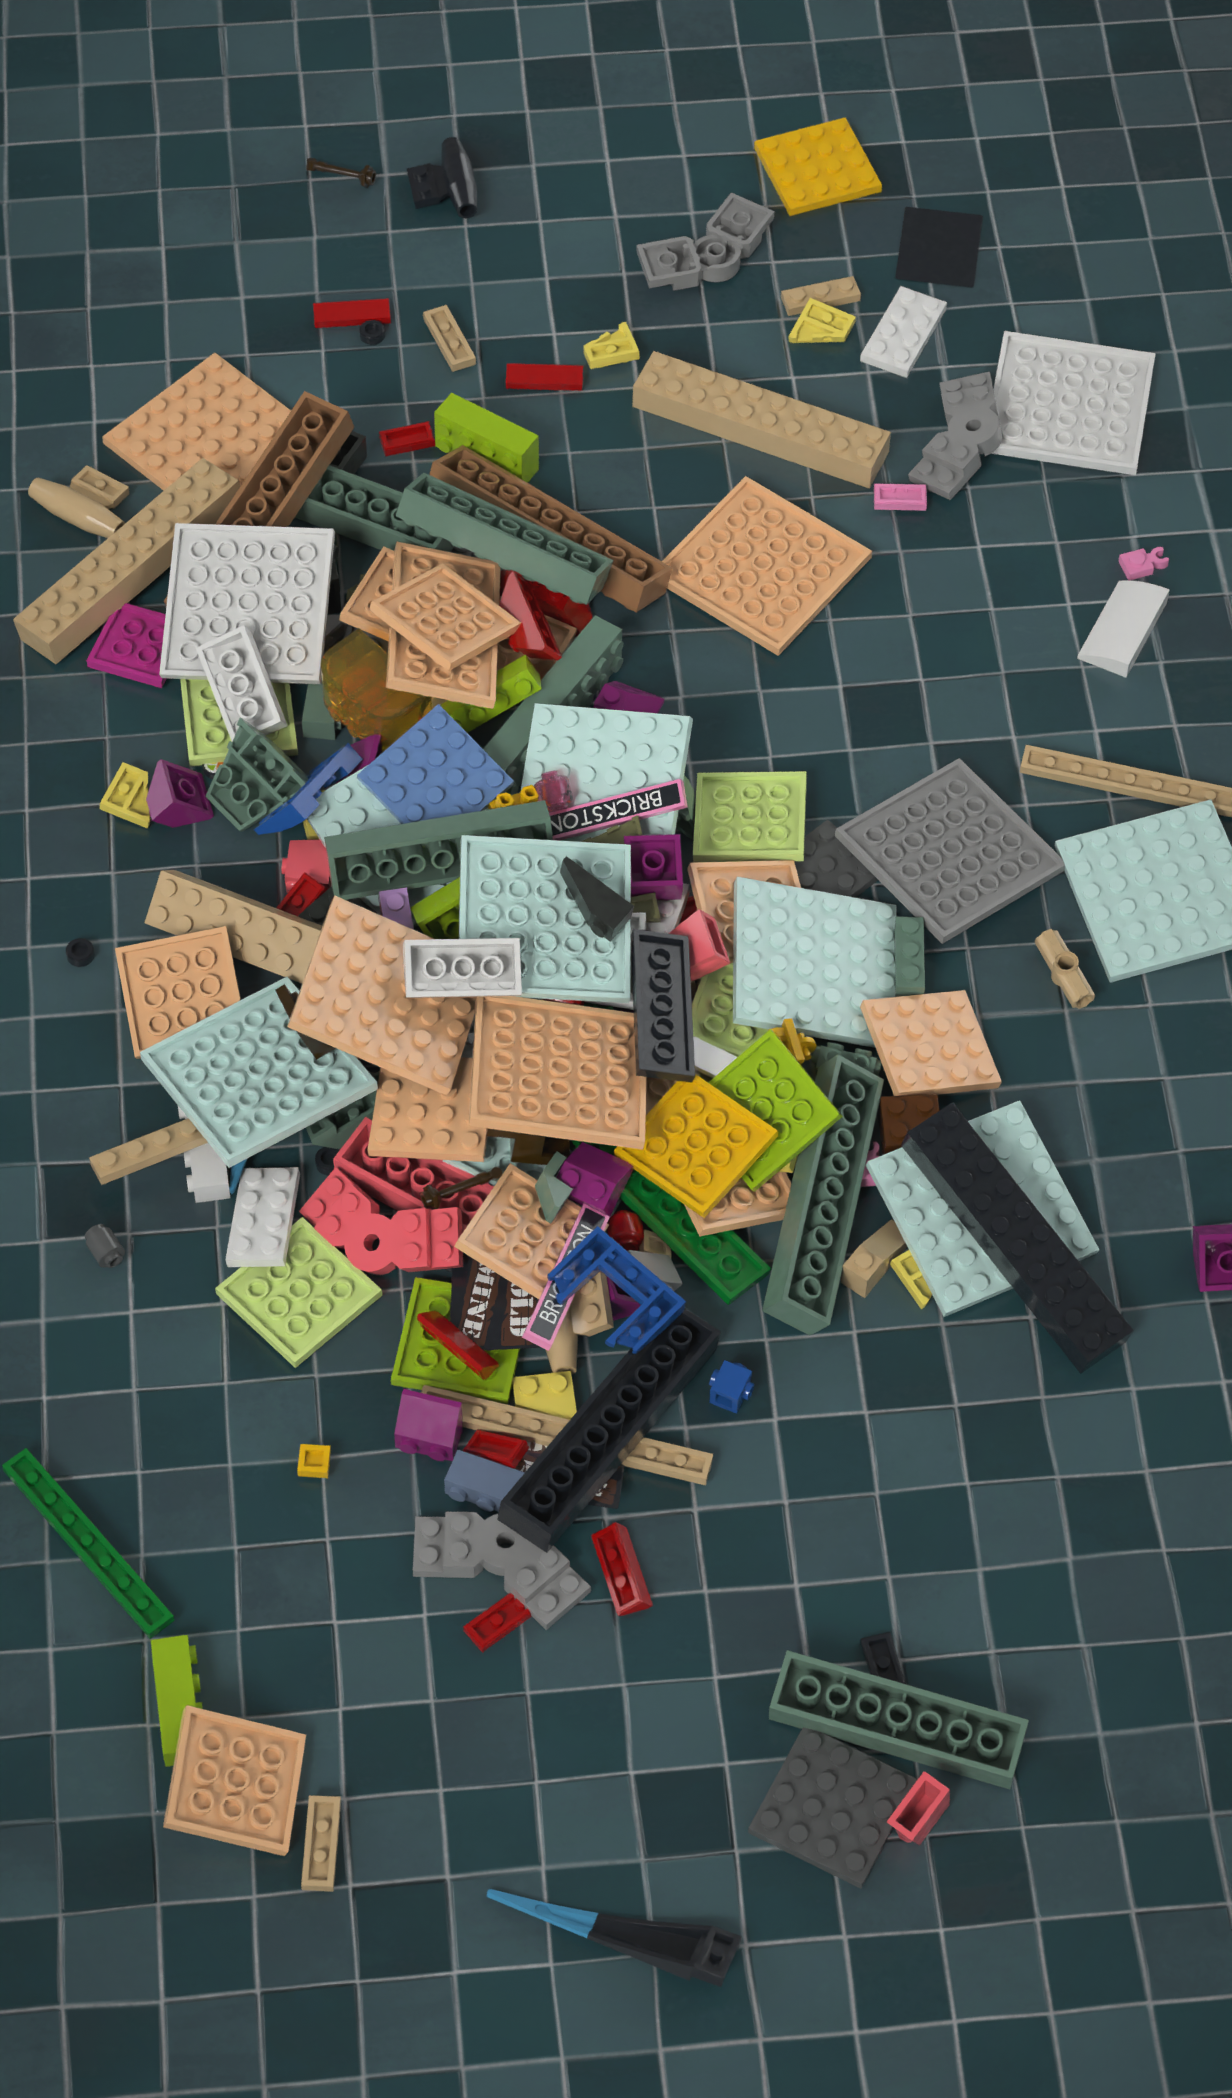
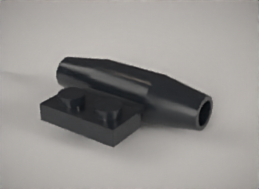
M449 137L442 142L441 166L428 163L407 168L416 209L440 204L441 200L449 196L461 218H471L477 213V186L471 161L458 138Z

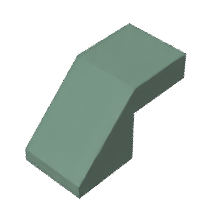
M559 1152L554 1154L535 1184L545 1219L550 1224L560 1212L573 1190L555 1178L567 1158Z

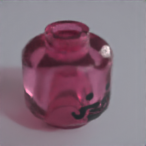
M557 771L541 774L542 779L538 780L534 785L539 795L538 801L545 800L549 813L569 808L568 804L573 801V794L568 777L558 775Z

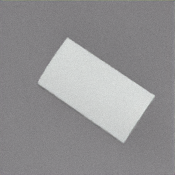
M1119 581L1080 650L1077 659L1127 677L1167 604L1170 589L1139 581Z
M243 625L196 647L231 741H233L239 728L237 723L240 717L264 735L288 726L250 629Z
M520 938L404 940L403 942L406 998L522 995Z

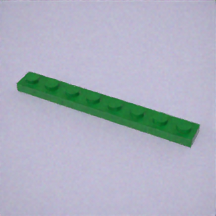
M27 1448L2 1465L6 1475L149 1639L175 1621L173 1614Z

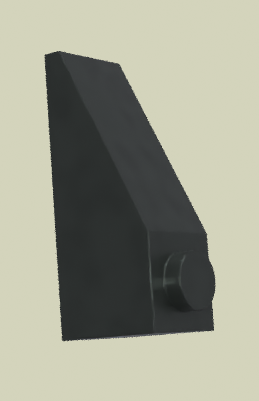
M566 856L562 861L560 870L563 880L592 932L598 937H604L611 942L631 919L634 905Z

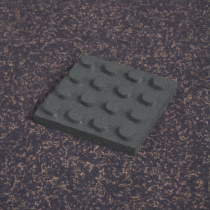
M803 1727L752 1820L748 1833L862 1889L894 1828L887 1821L916 1783L917 1779L822 1732Z

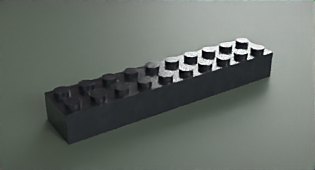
M953 1102L907 1132L901 1144L902 1148L1080 1374L1126 1343L1134 1330Z
M684 1308V1311L665 1330L637 1354L632 1353L633 1348H631L501 1500L497 1520L548 1553L714 1354L721 1331Z

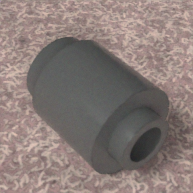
M98 1224L86 1232V1246L100 1267L113 1268L121 1263L125 1250L110 1228L105 1227L104 1224Z

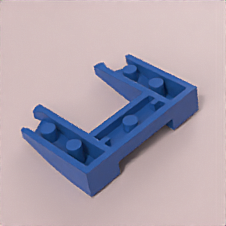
M349 743L344 745L310 770L307 776L308 781L291 799L264 817L254 831L258 835L280 832L306 820L320 805L316 800L322 794L320 789L326 788L348 775L363 760Z
M598 1226L547 1276L548 1281L554 1280L557 1285L559 1294H556V1300L560 1305L580 1290L600 1271L637 1301L641 1306L605 1342L606 1345L613 1348L615 1343L633 1348L632 1353L637 1354L665 1330L684 1311L686 1304L683 1298Z

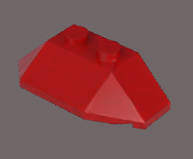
M500 570L499 596L503 594L509 574L515 571ZM529 581L544 615L577 628L576 637L592 620L593 616L589 603L587 605L576 603L563 593L552 592L545 585L537 581Z
M515 572L510 573L499 603L501 608L521 622L517 631L509 636L508 643L510 647L517 653L526 654L529 658L558 661L562 658L561 652L541 606L532 591L530 582Z

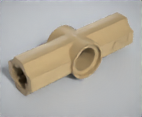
M1049 929L1042 932L1035 939V944L1052 972V981L1061 987L1072 1008L1081 1009L1086 1007L1095 999V994L1078 967V957L1068 950L1057 930Z

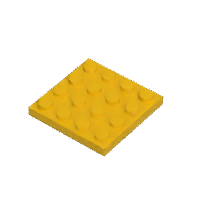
M846 117L754 141V149L789 216L882 192V184Z
M695 1074L692 1083L677 1081L646 1115L643 1150L617 1146L614 1154L616 1157L631 1164L634 1170L705 1218L778 1137V1130Z

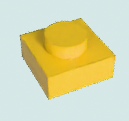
M300 1444L298 1476L328 1478L331 1447L326 1445Z

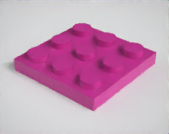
M127 603L124 604L120 610L118 609L109 616L86 660L87 667L162 688L167 679L161 678L159 675L166 614Z

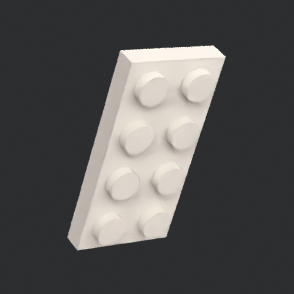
M900 286L862 351L860 361L907 378L946 311L947 302Z
M298 1167L243 1169L239 1181L225 1259L227 1267L285 1266L300 1180Z

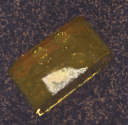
M358 628L330 648L321 660L323 700L332 718L337 722H342L354 738L358 737L362 740L375 734L381 735L382 751L384 752L432 710V697L386 688L388 653Z

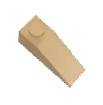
M893 1220L887 1222L860 1244L843 1265L841 1283L864 1298L891 1267V1260L901 1255L907 1247Z

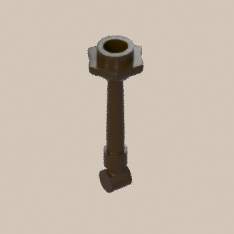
M307 158V170L315 171L317 169L320 172H331L359 178L361 185L367 189L369 185L374 184L376 179V171L370 165H366L365 168L358 172L329 165L322 161L317 162L315 158Z
M494 1167L489 1172L479 1173L473 1178L440 1191L433 1188L432 1185H427L423 1187L424 1191L420 1192L421 1201L427 1209H438L442 1197L479 1184L489 1183L490 1180H497L502 1176V1170Z

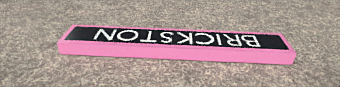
M681 779L558 810L549 813L553 840L560 841L610 828L617 824L622 825L631 821L634 816H638L639 820L684 809L688 806L684 783Z
M583 1204L554 1268L597 1226L604 1231L610 1216ZM554 1280L547 1281L522 1335V1338L548 1351L554 1342L574 1297L572 1295L560 1305L556 1300V1294H559V1290Z

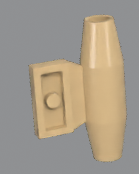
M86 465L71 479L70 487L38 477L30 484L28 495L53 515L86 532L109 538L125 524L123 520L109 509H114L129 495V487Z
M602 1271L575 1293L549 1351L546 1350L553 1373L571 1371L572 1375L577 1371L578 1335L590 1337L614 1327L607 1276Z

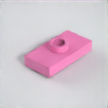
M874 484V510L926 511L927 495L925 484Z

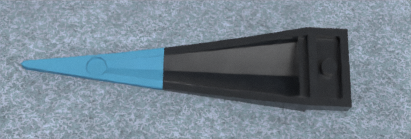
M488 1889L487 1897L623 1954L690 1981L694 1977L719 1987L723 1985L742 1939V1936L710 1925L626 1918L563 1907L493 1889Z

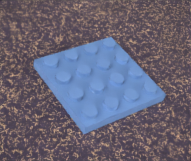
M439 704L357 774V779L401 824L486 810L489 803L496 800L498 794L505 793L514 785V780Z

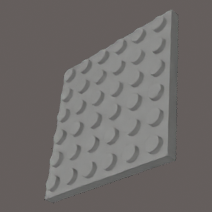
M960 758L836 828L835 837L915 917H923L924 926L942 944L1064 872L1065 869L1063 859Z

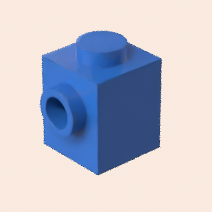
M724 1360L720 1370L715 1369L711 1376L709 1385L712 1387L710 1389L709 1403L737 1414L743 1400H749L755 1385L751 1383L752 1371L748 1370L743 1364Z

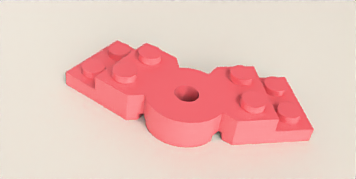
M335 1167L299 1210L315 1226L314 1229L333 1247L345 1250L346 1256L352 1265L367 1273L384 1275L392 1272L395 1266L406 1272L463 1267V1252L454 1247L462 1235V1211L458 1207L434 1210L427 1208L397 1211L392 1219L380 1215L379 1205L341 1169ZM379 1238V1247L373 1251V1242Z

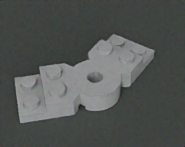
M730 193L706 224V236L698 239L695 243L693 239L682 236L637 245L636 252L649 288L671 284L674 291L698 286L702 280L722 282L732 278L739 271L740 259L750 257L761 243L762 233L773 221L775 211Z
M990 372L940 382L948 431L937 433L922 450L923 458L908 474L910 482L925 484L927 490L951 500L981 467L979 454L984 453V456H987L999 447L1002 441V432Z
M446 1512L445 1517H415L413 1577L475 1578L485 1568L493 1574L504 1576V1590L508 1594L512 1593L514 1599L517 1598L525 1606V1609L527 1608L531 1612V1616L546 1630L591 1592V1586L570 1567V1561L556 1547L553 1546L548 1553L544 1552L498 1521V1514L486 1520L476 1512ZM503 1543H508L512 1546L509 1548H501L499 1545Z

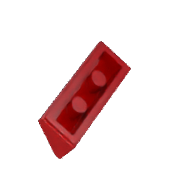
M438 1311L419 1313L416 1316L420 1326L481 1379L487 1380L498 1368L499 1363Z
M615 1522L591 1535L617 1615L623 1616L652 1607L653 1604L627 1528Z

